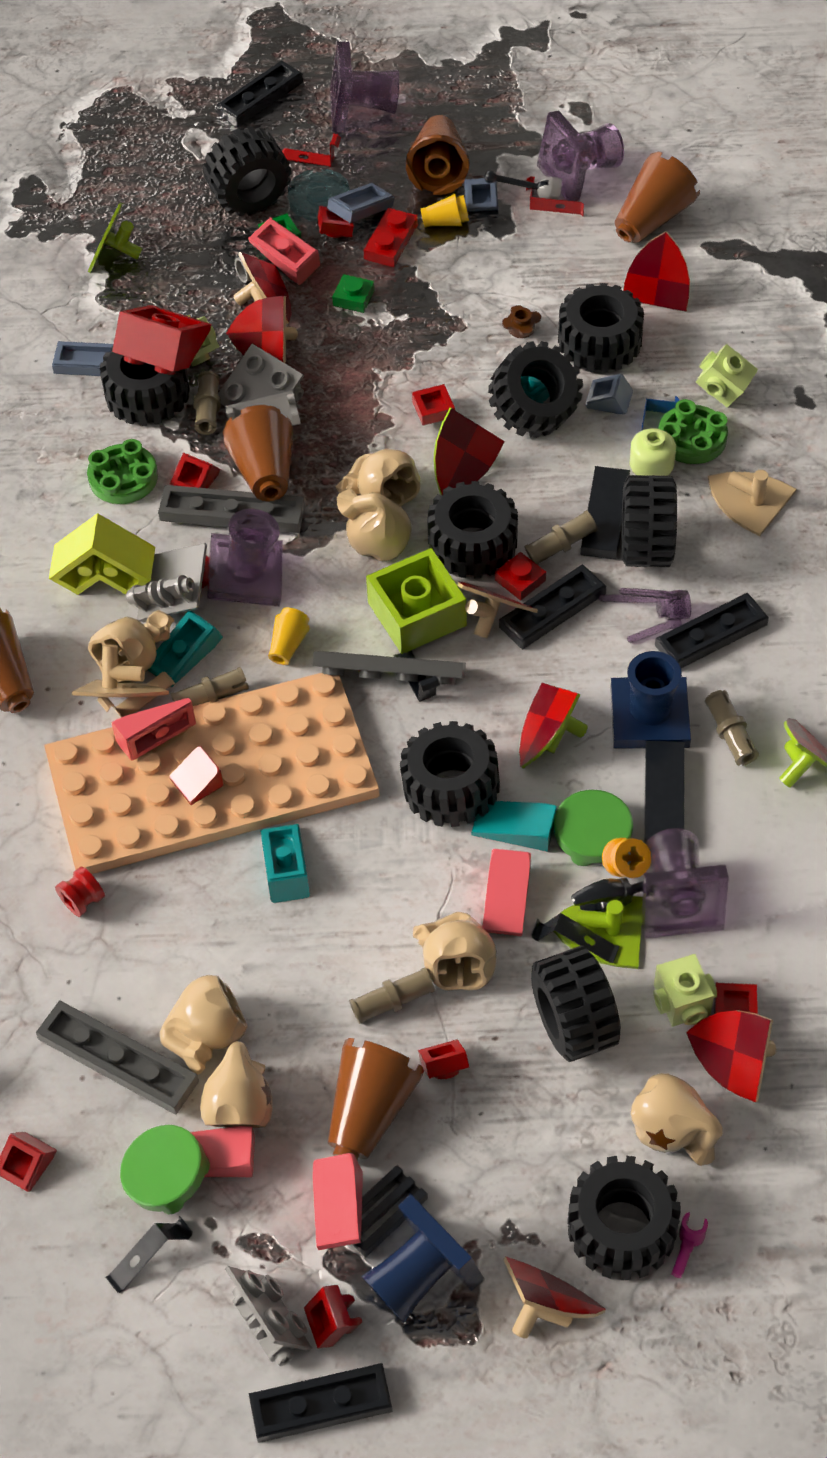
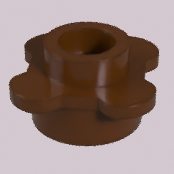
M515 305L511 307L510 315L502 320V326L516 338H527L534 333L535 324L541 321V314L537 311L531 312L528 308L521 305Z

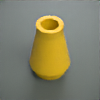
M453 194L428 207L420 208L424 227L462 226V222L469 221L464 195L456 197Z
M286 607L282 609L280 614L275 616L271 648L268 654V658L271 661L281 665L289 664L292 655L310 630L308 625L310 619L304 612Z

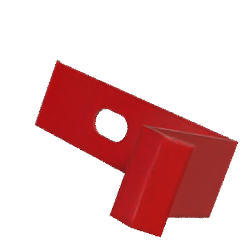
M333 133L330 142V155L288 148L283 149L282 152L287 160L331 167L334 160V146L339 147L342 137ZM300 155H306V156H308V158H307V159H303V158H299V156H300Z
M530 176L526 178V181L535 183V177ZM535 189L531 190L530 210L579 214L584 217V204L582 202L533 197ZM562 204L565 208H557L555 205Z

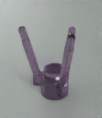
M621 588L619 590L620 594H602L599 596L601 602L656 603L658 617L667 620L628 636L627 641L629 643L668 629H675L682 625L681 620L691 617V599L687 590L664 591Z

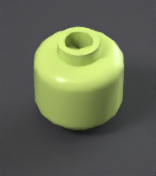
M653 428L637 433L631 441L629 465L635 475H670L674 468L676 455L674 438L666 431Z

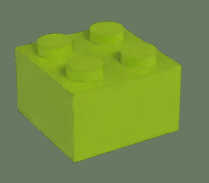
M432 548L366 576L368 604L401 654L467 626V612L465 610L467 599Z

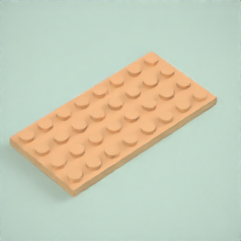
M318 673L218 699L214 703L206 702L193 706L196 720L194 726L132 761L116 742L113 727L44 745L75 870L82 866L91 874L380 797L379 787L340 675ZM201 746L221 770L224 786L195 804L190 805L170 780L169 776L194 749Z

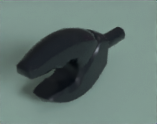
M627 878L603 879L572 894L571 899L575 906H580L581 910L606 912L607 904L611 900L620 901L624 907L632 902L633 894L657 888L655 878L630 884Z

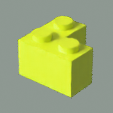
M97 513L54 545L49 579L77 595L99 580L126 594L132 586H144L151 581L156 547Z

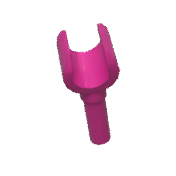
M690 1212L683 1216L679 1230V1237L682 1242L671 1275L677 1278H682L690 1253L695 1246L703 1243L708 1228V1221L705 1218L702 1229L696 1231L690 1229L687 1226Z

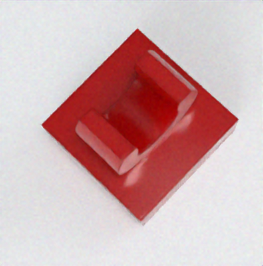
M338 1285L323 1286L304 1306L317 1349L333 1347L344 1334L352 1333L363 1322L361 1317H349L347 1309L355 1301L354 1296L350 1294L342 1295Z

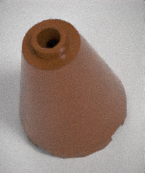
M443 115L433 116L426 121L406 157V171L409 180L417 189L432 191L433 195L452 193L462 186L470 166L468 153L453 121Z
M654 152L645 160L615 219L616 232L622 240L626 242H640L696 201L700 195V190L696 192L694 187L698 183L696 177L677 158L672 156L667 160L660 157L663 152Z
M255 405L246 407L241 410V415L233 421L231 417L226 422L223 431L224 444L254 496L261 501H275L283 497L288 490L293 442L292 423L288 416L286 418L281 414L280 409L274 406Z
M0 608V710L17 713L30 705V699L34 695V690L13 618L7 609L3 612Z
M348 1038L342 1047L328 1144L335 1148L333 1156L352 1153L358 1161V1158H369L422 1079L424 1069L418 1064L414 1071L408 1067L409 1057L388 1047L366 1040L362 1048L352 1046L355 1038Z

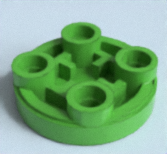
M683 399L678 401L675 408L668 411L660 420L658 429L666 431L674 438L676 443L675 460L678 462L702 464L712 461L724 451L727 444L728 420L726 415L708 407L696 405L691 400Z
M128 439L122 444L112 445L103 450H95L88 457L87 477L92 492L105 502L112 504L136 502L147 496L157 483L158 470L155 458L136 439Z
M583 790L567 797L556 811L554 819L556 841L561 849L571 857L573 863L578 866L603 863V849L609 841L615 838H632V814L628 806L620 798L609 792Z
M160 1125L139 1135L128 1147L122 1159L120 1179L126 1194L140 1207L149 1211H163L168 1215L175 1214L183 1208L184 1203L198 1190L209 1170L210 1162L205 1155L202 1145L188 1130L176 1125Z

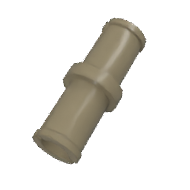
M204 371L199 374L198 393L193 401L196 410L195 430L203 435H210L216 431L217 412L221 407V399L218 395L219 376L211 371Z
M586 510L583 514L562 526L556 524L551 527V532L529 545H525V551L529 558L539 565L542 561L562 550L563 552L571 550L572 544L593 532H597L598 527L591 514Z
M238 667L212 679H209L208 676L201 678V683L175 693L172 692L170 695L173 702L189 698L192 701V705L195 706L206 702L214 703L218 699L243 690L246 691L249 689L242 668Z
M717 690L708 695L705 699V704L718 725L716 732L721 739L726 741L735 759V763L738 766L741 764L743 766L753 762L759 756V752L755 749L746 731L747 723L744 717L737 714L726 690Z
M422 968L420 971L394 982L388 979L382 982V987L356 999H351L349 1002L358 1023L362 1024L364 1021L389 1010L398 1012L402 1010L403 1004L425 994L433 993L435 988L426 968Z

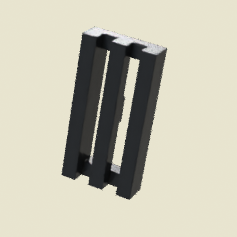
M398 1165L362 1197L363 1215L397 1183L399 1184L393 1192L361 1221V1236L374 1223L380 1220L405 1194H411L421 1205L428 1199V1193L422 1188L419 1189L415 1181L410 1176L404 1175L403 1169ZM398 1209L364 1242L361 1240V1243L352 1245L366 1258L406 1220L404 1215Z

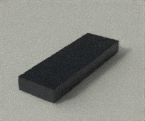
M281 60L216 104V113L238 128L302 84L303 73Z
M595 466L587 511L594 519L598 531L582 539L580 555L616 560L622 526L623 487L627 476L630 475V470Z
M582 564L523 603L538 609L537 613L515 608L499 619V628L523 650L604 596L607 586Z
M747 592L655 639V647L659 652L672 656L679 663L680 667L683 668L767 626L769 617Z
M646 741L644 843L647 846L684 847V742Z
M383 1363L248 1393L258 1443L393 1412Z

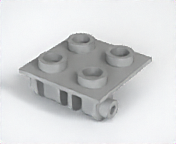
M251 344L218 395L221 399V405L224 407L293 390L295 401H299L304 394L300 384L304 375L254 344Z
M206 543L154 555L151 581L144 586L134 585L126 593L128 603L134 604L138 608L137 620H147L157 610L173 615L199 609L207 550Z
M230 1266L225 1268L236 1286L232 1291L235 1296L233 1303L244 1320L247 1321L248 1327L250 1329L257 1328L254 1336L257 1340L262 1339L259 1343L271 1362L276 1361L279 1366H283L294 1358L292 1353L294 1348L307 1351L312 1349V1346L304 1336L307 1333L305 1324L297 1314L287 1310L281 1300L284 1296L283 1291L271 1276H264L253 1273L250 1270L245 1271Z

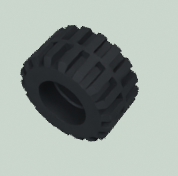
M246 127L242 131L238 128L233 130L232 134L222 136V140L219 143L215 142L211 147L212 152L207 153L205 157L207 162L203 164L204 178L222 208H225L228 213L232 214L235 212L237 216H243L247 213L250 216L257 211H265L269 205L277 203L279 196H283L287 191L285 187L290 185L292 169L289 161L269 132H265L264 129L259 127L255 130L253 127Z
M600 283L599 286L588 284L586 288L582 289L579 287L573 290V295L568 294L564 298V303H561L559 309L558 343L559 347L562 348L561 353H564V356L569 354L573 358L574 366L578 365L579 369L582 367L587 368V372L594 373V370H601V373H608L610 369L615 371L622 369L623 364L630 365L633 362V357H638L640 347H642L644 309L641 307L640 300L633 298V293L629 290L622 291V287L617 285L611 287L608 286V283Z
M534 341L527 342L523 347L519 345L514 348L495 370L491 377L492 382L488 387V393L493 394L489 399L490 407L497 408V411L494 413L497 420L503 418L506 421L503 425L508 430L512 427L516 428V434L524 436L526 432H529L530 438H537L541 433L543 436H546L555 429L557 430L578 408L577 404L581 401L583 393L579 392L583 387V379H577L580 369L578 365L574 367L571 365L570 362L573 358L569 354L563 356L560 353L562 348L556 345L552 349L548 348V342L543 341L537 347ZM530 376L540 380L549 392L550 403H538L529 398L522 388L521 377Z
M113 346L110 347L111 352L104 354L103 362L100 363V376L108 409L110 412H114L116 418L119 420L125 418L126 423L132 425L135 422H139L140 426H147L151 422H154L156 425L162 423L161 420L165 418L168 420L175 417L174 412H181L184 409V403L188 402L190 392L187 368L175 371L173 375H168L155 371V366L148 363L137 365L124 361L123 355L112 352Z
M628 475L624 482L622 499V560L627 567H670L675 557L677 537L676 482L673 476Z
M472 481L470 485H465L464 482L456 484V488L449 486L443 490V495L437 494L435 496L433 505H430L428 509L429 549L432 548L442 564L445 565L449 574L457 572L458 577L466 578L467 575H474V579L482 578V574L485 573L491 576L495 574L496 568L502 567L515 556L518 542V511L515 509L513 499L506 498L505 491L502 489L494 490V485L489 483L483 486L479 485V481ZM466 528L483 529L482 531L478 532L463 531V529Z
M449 721V725L443 726L441 722L435 723L433 728L429 730L424 727L418 731L419 737L412 736L407 741L408 748H403L401 752L402 761H400L404 796L406 802H409L411 811L414 814L419 813L420 819L428 822L432 819L434 820V825L443 827L444 823H451V827L460 826L459 822L462 821L470 824L476 821L475 816L477 814L482 817L489 812L488 804L494 805L497 801V793H500L497 751H495L493 741L487 739L486 733L481 729L474 731V725L465 723L464 726H458V721ZM447 770H460L465 772L457 777L441 778L436 776L439 773Z
M581 945L533 963L531 983L541 1020L555 1049L566 1061L573 1062L619 1044L621 1026L615 998L602 967L587 948Z
M626 1155L625 1162H618L617 1156L607 1157V1165L602 1166L599 1161L590 1165V1174L583 1171L577 1179V1187L573 1186L570 1194L567 1224H569V1240L574 1242V1252L578 1258L586 1256L585 1265L589 1269L594 1271L599 1266L603 1268L602 1276L610 1279L612 1272L621 1273V1280H630L632 1272H637L639 1278L649 1275L650 1266H653L656 1270L664 1264L665 1255L669 1257L674 1249L680 1223L681 1206L680 1202H676L678 1192L674 1184L667 1186L668 1176L662 1170L655 1174L653 1172V1163L645 1160L643 1165L636 1164V1157ZM625 1202L642 1210L649 1223L637 1232L619 1233L604 1225L598 1213L609 1204Z

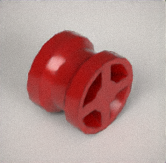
M82 866L73 872V878L69 881H61L55 886V890L62 902L78 917L87 912V906L90 903H98L105 897L99 882Z

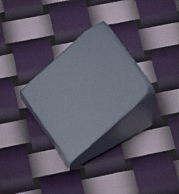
M484 178L464 180L467 212L494 211L499 209L497 181L487 183Z
M623 374L595 379L592 381L585 406L593 410L626 414L633 394L632 387Z

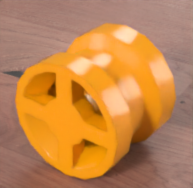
M615 838L607 843L602 853V862L606 871L612 876L621 878L641 877L649 869L652 860L651 851L647 844L635 838Z

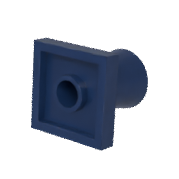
M648 651L637 655L629 663L627 669L628 677L611 678L613 749L645 748L646 741L684 742V748H690L691 733L687 678L682 677L679 663L672 656L659 651Z
M411 1194L398 1205V1208L416 1233L382 1263L361 1276L403 1323L406 1322L418 1303L436 1282L450 1269L471 1291L484 1279L472 1257Z

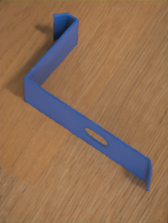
M675 396V402L646 398L641 431L643 430L646 411L667 413L675 408L679 398Z

